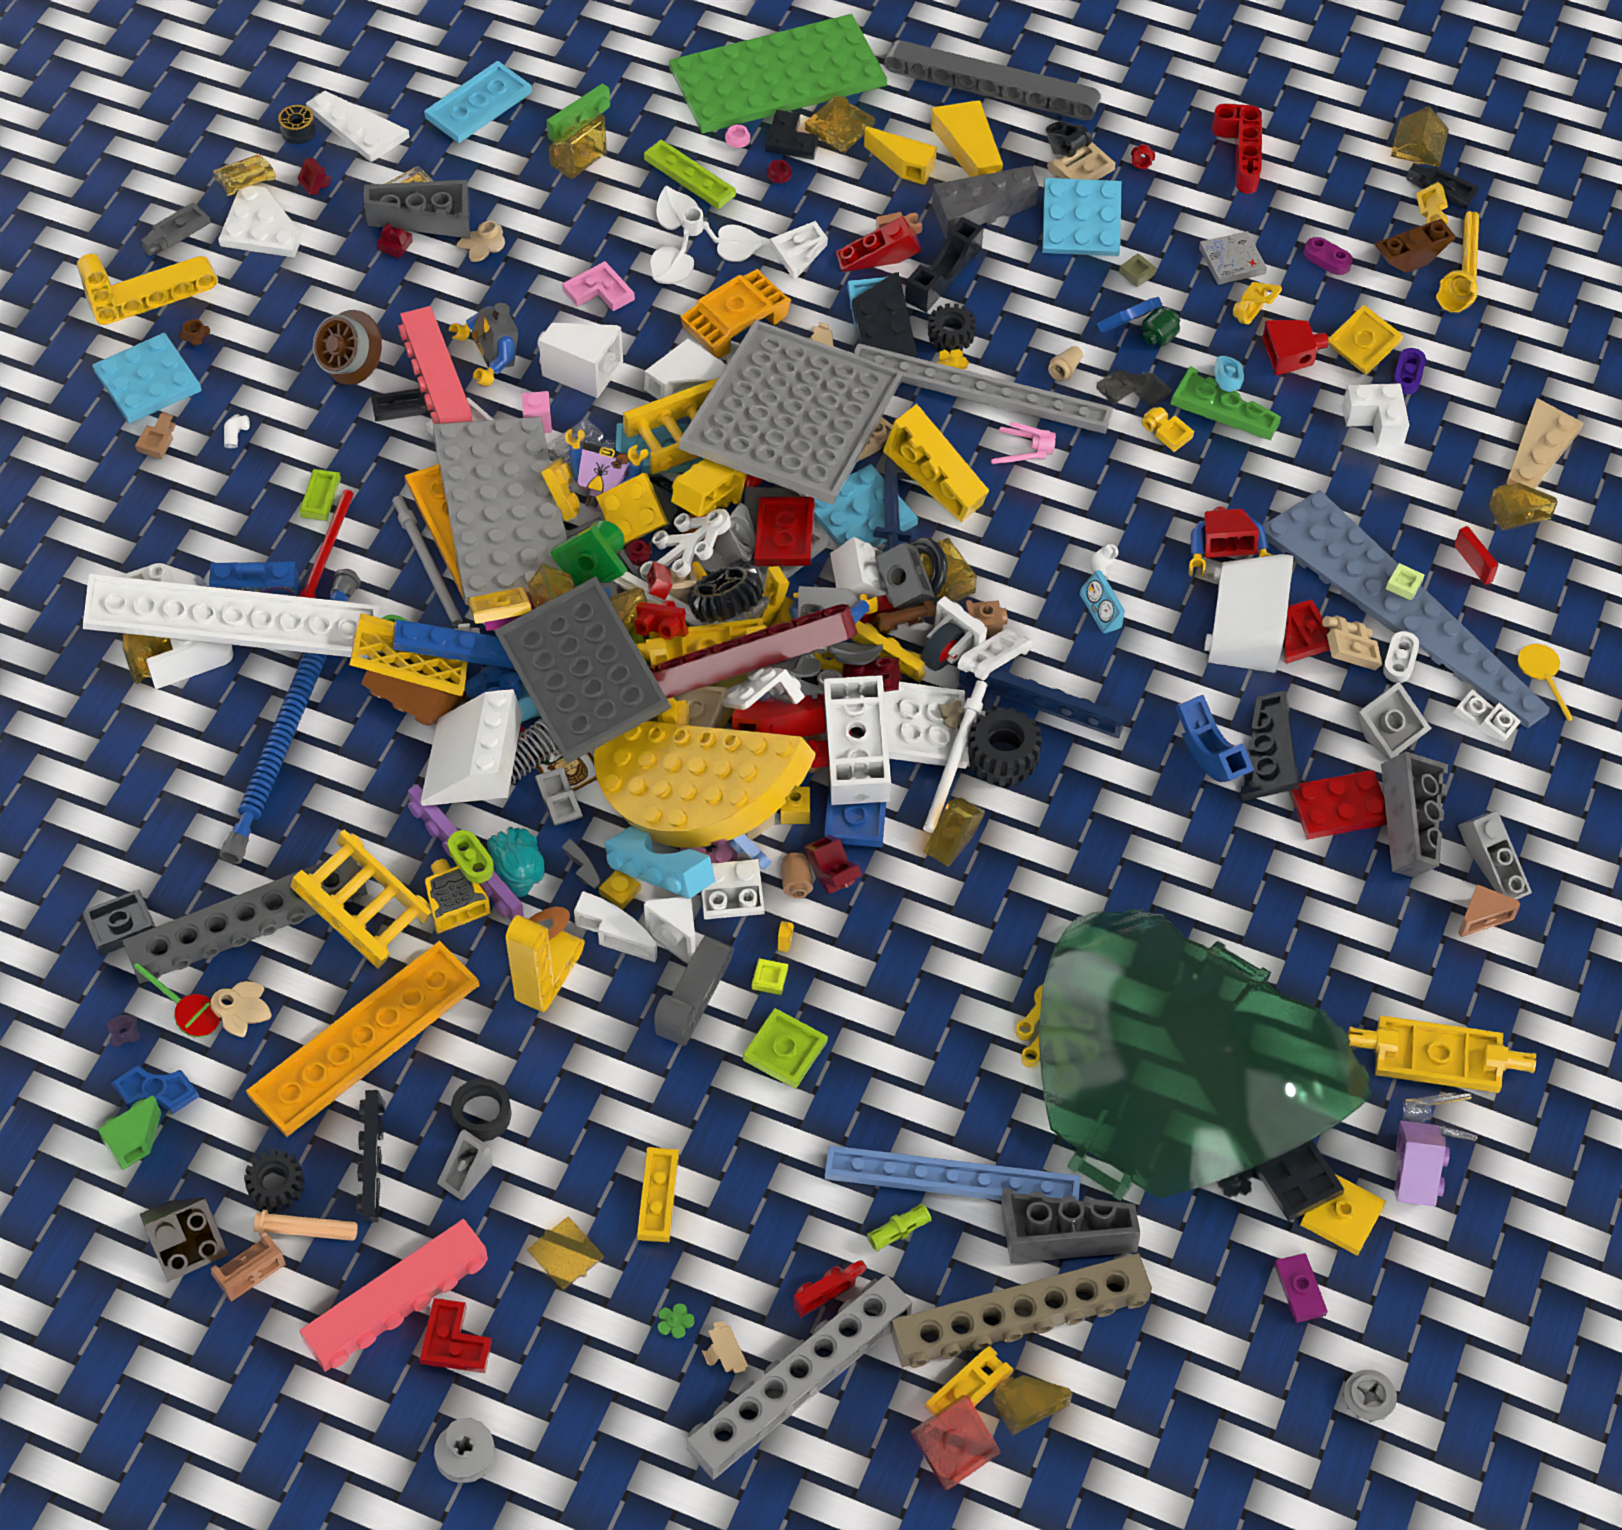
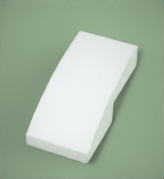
M1471 690L1453 711L1455 715L1475 729L1503 742L1507 740L1521 722L1500 703L1493 707L1474 690Z

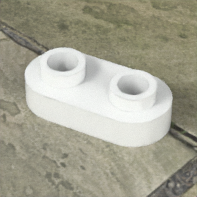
M1401 631L1394 634L1391 639L1383 673L1392 682L1403 683L1411 677L1419 649V640L1414 634Z

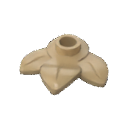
M485 221L480 224L478 231L470 232V238H462L457 243V247L470 249L469 259L471 262L481 261L490 252L498 253L504 247L503 230L495 221Z
M240 982L232 989L218 990L211 998L210 1005L212 1011L222 1018L224 1029L232 1035L245 1037L248 1024L261 1023L271 1018L269 1007L260 999L264 992V986L259 983ZM221 1000H229L232 1004L224 1005Z

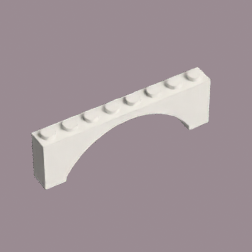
M686 339L645 370L644 390L655 398L661 399L720 377L727 365L721 359L704 350L700 345ZM797 492L799 494V497H809L805 494Z

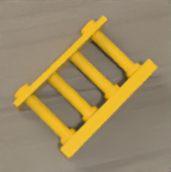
M718 378L623 412V431L626 436L630 438L640 434L652 451L650 453V472L652 475L700 457L678 449L683 432L675 421L686 416L693 420ZM665 425L676 441L675 444L662 448L651 432V429Z
M343 830L340 832L336 842L341 848L313 875H307L303 870L298 872L293 877L290 887L379 969L386 962L390 954L387 950V945L415 917L424 924L432 911L423 897L420 895L415 896L364 848V844L358 836ZM351 856L363 868L335 895L331 894L329 896L321 888V883ZM371 876L374 877L385 889L357 916H351L343 909V903ZM395 897L407 909L379 937H373L365 929V924Z

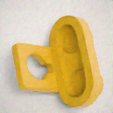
M1252 282L1241 296L1242 300L1235 303L1233 316L1241 324H1250L1264 303L1272 304L1282 291V287ZM1267 290H1269V291L1272 292V293H1271L1270 295H1268V296H1266V295H1267Z

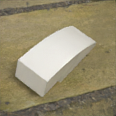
M582 892L574 909L576 926L597 932L599 945L656 962L657 943L646 929L617 906L600 897Z

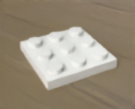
M899 682V690L884 692L889 759L946 766L959 729L947 728L943 724L946 719L941 718L939 709L942 704L948 705L954 699L961 701V708L965 706V691ZM968 740L958 768L966 769L969 763Z

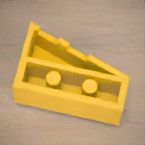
M704 458L698 464H693L687 472L675 478L672 484L673 495L671 502L697 517L716 510L718 506L723 509L727 508L730 502L739 504L747 474Z

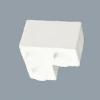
M1401 384L1348 385L1342 405L1346 427L1373 426L1377 446H1403L1409 428V421Z

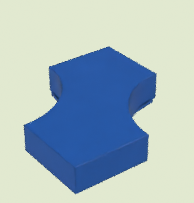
M1159 297L1150 298L1098 322V328L1100 332L1110 331L1140 318L1158 307H1162V302Z
M137 1065L111 1082L113 1088L129 1109L137 1101L147 1099L153 1095L158 1105L167 1108L174 1114L199 1098L197 1090L182 1070L167 1075H155L146 1072Z

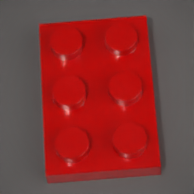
M760 497L754 556L755 566H811L815 498Z
M1374 770L1300 783V789L1289 791L1307 840L1387 825L1385 798Z

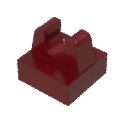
M306 158L297 179L309 194L318 195L320 188L329 186L332 177L326 176L325 168L321 167L314 158Z
M387 223L381 232L380 239L377 241V250L400 258L413 242L412 234L405 232L402 228H394L391 224Z

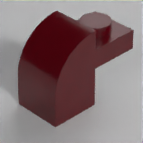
M828 835L804 846L815 876L829 894L851 886L856 882V878L863 876L859 865L848 861L839 838Z

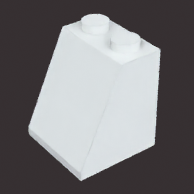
M551 323L548 329L543 331L538 338L540 349L539 363L541 364L542 376L595 398L600 396L623 363L621 327L617 325Z

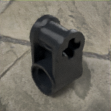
M1058 121L1050 124L1045 129L1053 154L1073 157L1076 155L1077 150L1092 144V136L1083 125Z

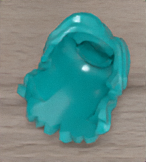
M509 827L506 829L507 835L500 831L497 835H492L487 840L488 849L486 851L493 860L494 872L517 898L524 897L529 893L534 884H538L543 879L545 872L544 860L540 851H538L537 839L534 835L524 828L514 829Z

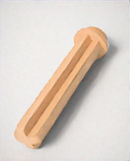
M263 1210L262 1213L256 1212L254 1232L262 1234L266 1231L267 1233L353 1241L357 1237L358 1224L350 1221L268 1214L267 1210Z

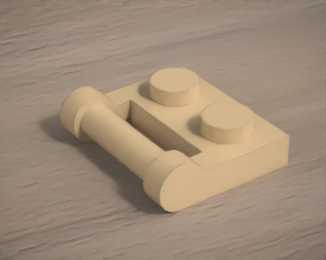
M1092 143L1088 147H1082L1077 150L1076 155L1073 157L1063 156L1060 159L1051 160L1048 162L1047 167L1052 175H1058L1061 179L1099 180L1114 171L1116 163Z

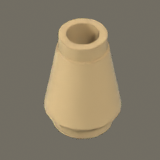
M1072 346L1052 358L1048 368L1050 375L1058 381L1069 379L1083 358L1082 350L1077 346Z

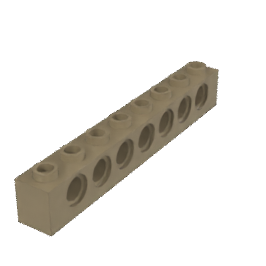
M1137 1253L892 1319L890 1332L901 1366L911 1365L912 1368H918L928 1364L930 1360L939 1357L951 1359L958 1356L961 1351L972 1348L975 1351H980L991 1346L994 1342L1002 1340L1013 1342L1019 1340L1027 1333L1036 1332V1334H1043L1060 1324L1076 1325L1084 1321L1086 1317L1094 1315L1105 1317L1113 1314L1116 1309L1127 1306L1129 1309L1141 1307L1149 1301L1152 1286L1140 1254ZM1116 1284L1122 1291L1113 1292L1108 1289L1107 1285ZM1085 1292L1091 1296V1299L1081 1300L1076 1294ZM1053 1300L1058 1302L1061 1307L1052 1309L1045 1302ZM1017 1309H1025L1030 1313V1315L1027 1317H1020L1014 1311ZM993 1317L999 1321V1324L991 1326L986 1324L983 1319ZM961 1325L967 1328L968 1332L958 1334L952 1328ZM924 1334H932L937 1338V1340L935 1342L928 1343L925 1342L921 1338V1336Z

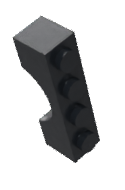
M961 217L948 232L944 246L936 260L929 267L920 264L906 280L905 302L927 313L982 249L984 227Z

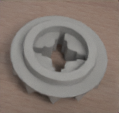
M1358 1371L1349 1377L1344 1387L1343 1397L1345 1398L1347 1409H1350L1357 1419L1363 1418L1370 1423L1375 1420H1384L1393 1412L1396 1406L1397 1393L1393 1383L1378 1371ZM1376 1387L1374 1398L1378 1402L1372 1400L1369 1404L1364 1405L1363 1400L1365 1396L1361 1392L1368 1393L1369 1390Z

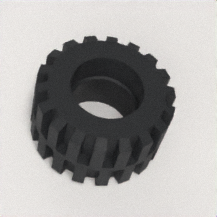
M997 707L995 712L990 709L986 711L985 716L980 714L976 718V723L973 722L968 741L970 768L972 771H977V777L981 780L987 778V783L993 785L994 782H997L999 786L1005 787V783H1010L1011 786L1017 785L1018 780L1024 782L1028 779V775H1033L1039 763L1042 744L1041 730L1039 727H1035L1036 721L1033 718L1027 719V713L1023 711L1017 713L1016 709L1011 707L1010 710H1004V707ZM997 742H1007L1014 745L1017 749L1013 751H1000L991 745Z

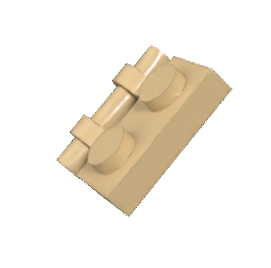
M1325 616L1323 618L1322 625L1330 629L1327 638L1332 658L1376 670L1383 665L1378 643L1370 639L1373 634L1372 629L1367 628L1365 624L1360 622H1347L1345 618L1340 616Z

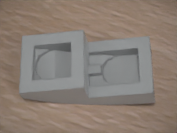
M563 767L535 776L539 792L554 826L582 818L583 815L573 789L571 790Z

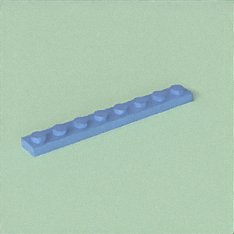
M831 1145L828 1147L825 1179L859 1184L1002 1201L1003 1188L1015 1189L1014 1193L1030 1195V1191L1043 1193L1045 1197L1063 1199L1064 1195L1073 1196L1075 1200H1079V1175Z

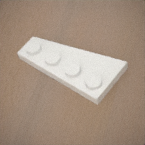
M327 91L322 92L306 103V107L312 111L313 116L370 162H373L409 138V130Z

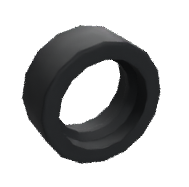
M483 1078L470 1080L460 1086L452 1098L451 1111L454 1126L459 1133L462 1130H466L484 1142L493 1140L503 1134L510 1124L512 1111L509 1095L502 1085L493 1080ZM488 1096L497 1100L500 1111L498 1116L489 1123L473 1124L463 1116L465 1104L475 1097Z

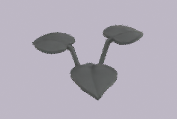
M804 604L801 606L800 617L823 610L824 608L817 604ZM839 642L829 645L827 648L830 654H836L835 659L839 662L865 665L872 662L883 650V644L868 645ZM805 653L774 663L772 667L786 669L789 674L797 677H812L819 673L821 663L817 659L806 658Z

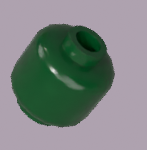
M1158 307L1143 320L1141 327L1144 333L1142 336L1152 346L1154 344L1166 346L1180 332L1179 323L1181 320L1171 308Z

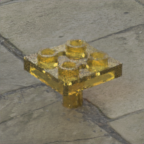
M835 96L805 122V130L811 134L819 135V139L844 153L865 134L866 126L873 127L875 125V118L850 104L847 98Z

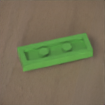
M602 83L547 119L548 139L556 143L580 126L585 125L598 114L606 111L610 107L609 88Z

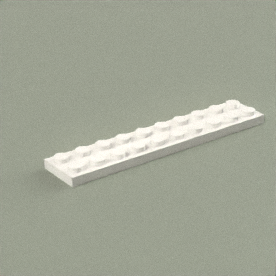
M89 574L83 629L351 657L353 636L360 614L364 613L379 618V605ZM367 655L358 656L365 659H370Z

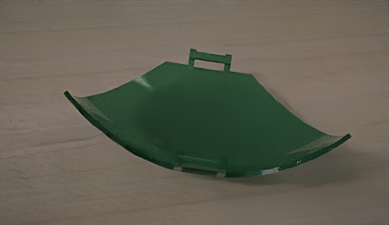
M1136 909L1107 913L1105 911H1098L1076 917L1057 942L1048 965L1040 1010L1039 1049L1041 1078L1050 1130L1077 1147L1075 1154L1068 1163V1169L1075 1173L1079 1171L1112 1192L1113 1197L1120 1202L1127 1195L1133 1183L1161 1199L1216 1182L1278 1157L1329 1130L1360 1108L1372 1096L1369 1087V1075L1365 1066L1359 1064L1350 1048L1351 1040L1342 1027L1338 1028L1324 1009L1320 1010L1309 1004L1282 996L1267 983L1271 975L1269 970L1264 967L1259 969L1227 950L1226 945L1220 941H1216L1208 948L1200 943L1186 939L1164 917L1165 915L1144 913V910ZM1088 1153L1094 1154L1124 1173L1121 1182L1086 1162L1085 1159Z

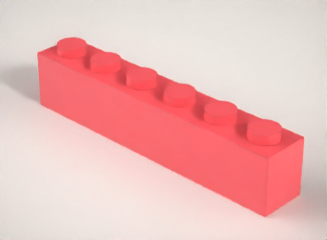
M431 306L401 313L402 325H398L402 341L407 340V342H404L408 358H414L411 360L414 374H420V377H417L421 393H427L424 395L428 411L433 409V412L430 413L432 423L473 421L470 406Z
M462 1219L300 1329L304 1344L325 1372L330 1368H337L343 1365L348 1360L349 1355L356 1350L369 1347L374 1343L378 1335L387 1329L393 1330L403 1322L404 1317L413 1311H420L427 1307L431 1299L436 1295L452 1290L457 1285L458 1280L468 1273L474 1274L478 1272L488 1260L486 1247L467 1222Z

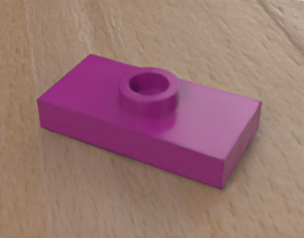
M1303 1253L1275 1260L1274 1266L1295 1323L1326 1316L1328 1311L1307 1254Z

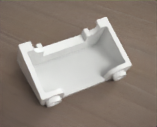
M1279 554L1222 562L1221 568H1215L1213 583L1218 584L1219 591L1213 633L1207 634L1204 651H1209L1208 663L1272 673L1276 672L1285 635L1293 556Z

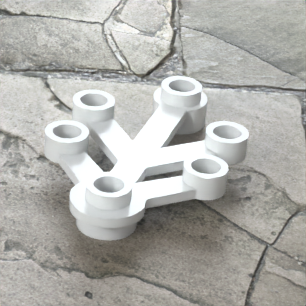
M717 509L708 513L706 517L690 518L686 513L678 515L674 520V525L680 532H686L693 528L699 529L694 533L668 535L664 530L656 532L652 541L658 549L676 546L658 560L657 563L668 566L675 561L672 565V571L679 578L687 576L691 571L690 565L694 554L700 560H706L711 557L717 535H722L730 528L731 520L729 513L725 509ZM652 561L644 563L640 568V575L645 582H647L646 575L653 563Z

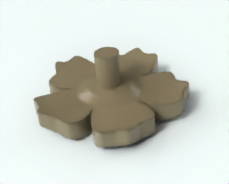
M954 699L948 705L942 704L939 709L941 718L946 719L943 724L949 729L955 730L960 728L965 714L963 712L964 707L961 708V701Z

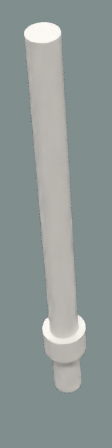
M976 681L971 698L966 700L963 709L965 713L923 827L924 831L928 833H934L967 743L971 726L975 718L981 713L983 707L981 701L987 687L984 681Z

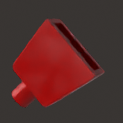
M1306 320L1265 321L1262 340L1275 376L1312 366L1315 363L1317 350L1328 348L1329 340L1327 334H1313L1310 324Z

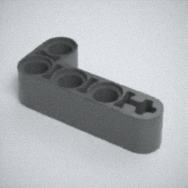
M708 936L702 938L672 996L665 994L657 1006L654 1018L656 1035L683 1046L688 1043L731 961L734 952L733 946Z

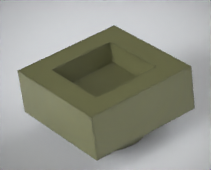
M1136 254L1120 265L1119 273L1133 285L1139 287L1156 274V267L1140 254Z

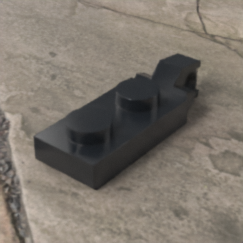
M1413 163L1406 180L1421 189L1439 182L1443 186L1446 200L1464 209H1468L1479 190L1477 185L1435 166L1430 169Z

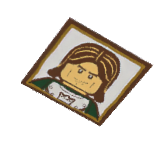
M559 750L556 751V754L551 753V758L546 757V761H541V765H536L541 774L563 767L570 788L574 792L597 780L594 757L590 752L567 764Z

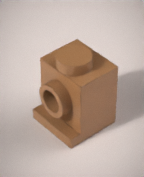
M966 600L965 612L973 618L979 619L987 627L986 638L993 637L1003 631V625L1007 624L1008 618L1006 608H1000L999 600L977 603Z

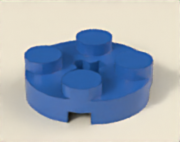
M488 665L484 667L483 672L465 682V692L468 701L485 692L514 689L519 701L523 695V684L518 673Z

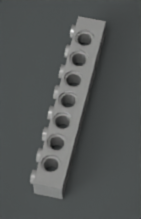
M887 1275L879 1281L877 1279L870 1281L864 1287L861 1296L855 1301L852 1299L846 1301L839 1308L838 1315L830 1321L828 1319L822 1321L814 1329V1334L806 1341L802 1339L795 1343L785 1359L781 1362L776 1360L771 1363L764 1371L762 1378L756 1383L754 1381L747 1383L740 1390L739 1397L731 1403L725 1402L720 1405L710 1421L705 1425L704 1423H699L689 1432L687 1451L712 1480L717 1478L890 1333L892 1319L911 1314L913 1302ZM869 1308H875L880 1311V1314L869 1316L864 1311ZM845 1328H851L856 1334L846 1337L840 1331ZM825 1348L830 1350L832 1354L828 1357H820L815 1352ZM795 1369H802L806 1371L807 1375L803 1378H795L790 1373ZM775 1389L780 1391L782 1396L777 1399H771L765 1394L769 1390ZM746 1410L754 1411L757 1414L752 1420H745L740 1415ZM721 1431H726L732 1437L727 1441H719L715 1438V1435Z

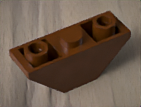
M1441 218L1376 242L1375 247L1390 265L1408 273L1428 265L1455 239V234Z

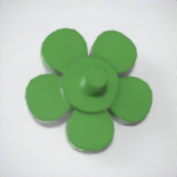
M676 1304L673 1307V1312L669 1308H663L658 1314L659 1319L662 1321L658 1324V1331L662 1335H668L672 1332L674 1338H681L686 1334L685 1328H690L694 1325V1316L687 1314V1308L684 1304Z

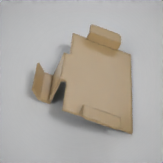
M819 322L818 327L813 326L814 335H811L809 339L833 347V334L831 330H828L829 325Z
M725 1321L713 1323L714 1329L708 1330L713 1344L707 1351L702 1350L707 1364L712 1366L720 1359L725 1372L732 1370L734 1373L746 1371L748 1365L731 1326H727Z

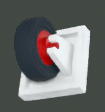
M944 596L937 602L934 629L927 636L929 640L923 649L921 660L925 662V666L933 671L941 670L949 662L953 664L964 653L986 641L987 627L979 619L973 618L965 612L958 603L952 602Z

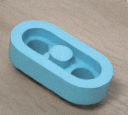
M1219 356L1214 365V374L1219 387L1228 392L1239 390L1244 381L1242 364L1227 356Z

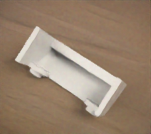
M161 563L118 576L206 586L200 576ZM170 638L173 650L148 658L146 662L154 687L159 689L226 665L233 658V649L231 644Z

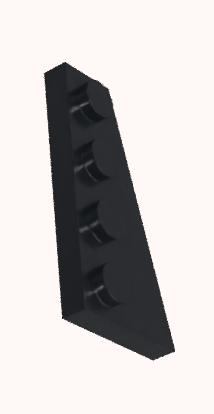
M1284 690L1258 696L1252 723V740H1249L1248 746L1249 758L1254 771L1244 775V786H1241L1240 792L1242 801L1300 789L1287 694Z
M365 1090V1100H360L359 1104L360 1119L365 1120L364 1131H359L358 1136L359 1150H364L363 1162H359L357 1168L358 1182H363L362 1194H357L356 1209L357 1214L362 1213V1218L365 1222L379 1221L381 1182L380 1178H376L377 1172H380L382 1168L381 1146H377V1141L384 1139V1125L382 1115H379V1113H385L386 1103L378 1090Z

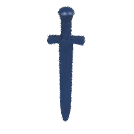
M888 456L884 469L885 528L876 526L873 532V537L887 539V551L898 546V541L908 542L912 537L911 531L900 530L896 463Z

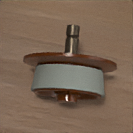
M347 310L338 315L330 316L316 330L313 340L315 360L324 371L328 372L339 383L353 385L366 380L373 373L380 360L382 340L376 322L362 311Z

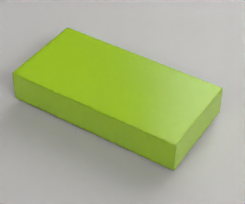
M313 469L299 511L301 518L328 520L341 480L339 472Z

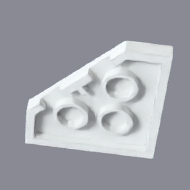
M241 184L220 234V246L295 258L302 240L299 229L266 187Z

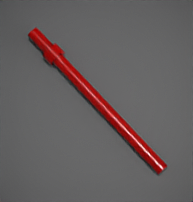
M345 489L342 493L304 590L299 592L298 597L316 598L315 590L354 496L351 490Z

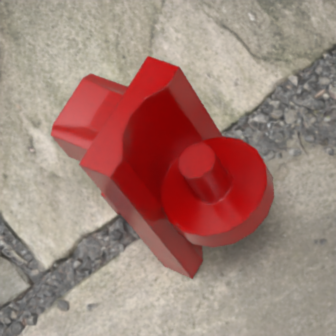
M665 600L662 605L639 602L636 605L637 618L634 624L637 635L647 636L650 632L659 633L663 639L672 640L674 636L686 637L688 635L689 629L685 623V608L676 607L674 601Z

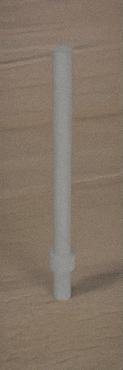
M396 496L392 502L399 514L398 520L402 528L407 530L452 625L457 627L458 624L463 623V620L416 526L417 519L413 511L408 509L403 497Z

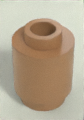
M802 853L786 855L780 866L783 892L794 899L804 898L813 890L810 862Z

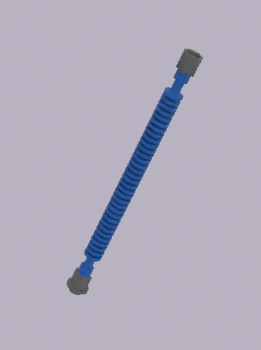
M341 569L334 573V583L329 600L349 601L351 595L361 584V580L356 572L351 569ZM304 652L272 731L269 734L246 792L238 807V812L242 816L239 823L234 825L219 852V856L228 863L240 864L243 860L251 833L249 827L252 820H258L261 817V813L326 661V654Z

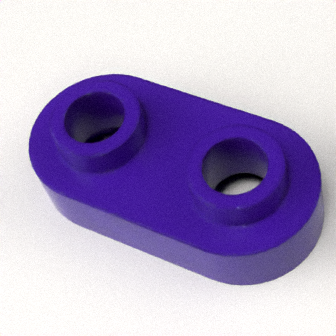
M1406 348L1400 353L1393 384H1401L1403 394H1413L1419 389L1426 362V356L1421 350Z

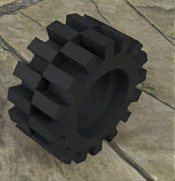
M947 303L944 309L941 305L938 306L937 311L933 310L931 316H929L928 336L930 343L933 342V346L936 349L941 346L940 351L948 348L949 353L956 348L963 351V346L966 349L969 348L970 343H973L975 337L976 319L973 316V312L971 310L967 312V307L962 306L960 309L959 304L954 303V307H950V303ZM947 325H955L961 329L957 331H949L944 329L943 327Z
M270 1149V1156H266L265 1151L259 1153L261 1157L259 1161L254 1157L251 1160L252 1167L247 1165L245 1169L247 1175H244V1182L253 1204L257 1203L259 1209L263 1210L266 1206L268 1212H274V1207H278L279 1212L284 1211V1204H288L291 1208L295 1205L294 1198L298 1201L302 1197L300 1191L305 1189V1179L299 1161H296L295 1156L290 1154L288 1157L287 1151L281 1150L280 1155H278L276 1149ZM272 1172H283L287 1176L286 1183L279 1189L268 1190L263 1186L264 1177Z

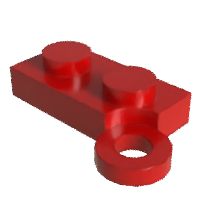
M856 1261L843 1271L839 1266L833 1267L816 1283L808 1282L802 1285L794 1295V1309L799 1317L805 1316L853 1288L856 1278L864 1273L867 1268L864 1261Z

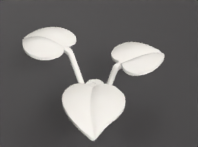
M665 186L657 202L656 214L658 222L668 230H674L682 226L684 237L680 251L674 246H664L653 253L650 260L653 280L662 284H675L685 280L692 273L694 260L691 256L684 253L689 235L697 236L703 229L707 231L713 242L719 243L717 246L718 255L728 262L746 260L762 245L763 240L753 231L739 225L721 227L718 232L719 238H717L710 229L709 223L703 221V212L695 200L686 194Z

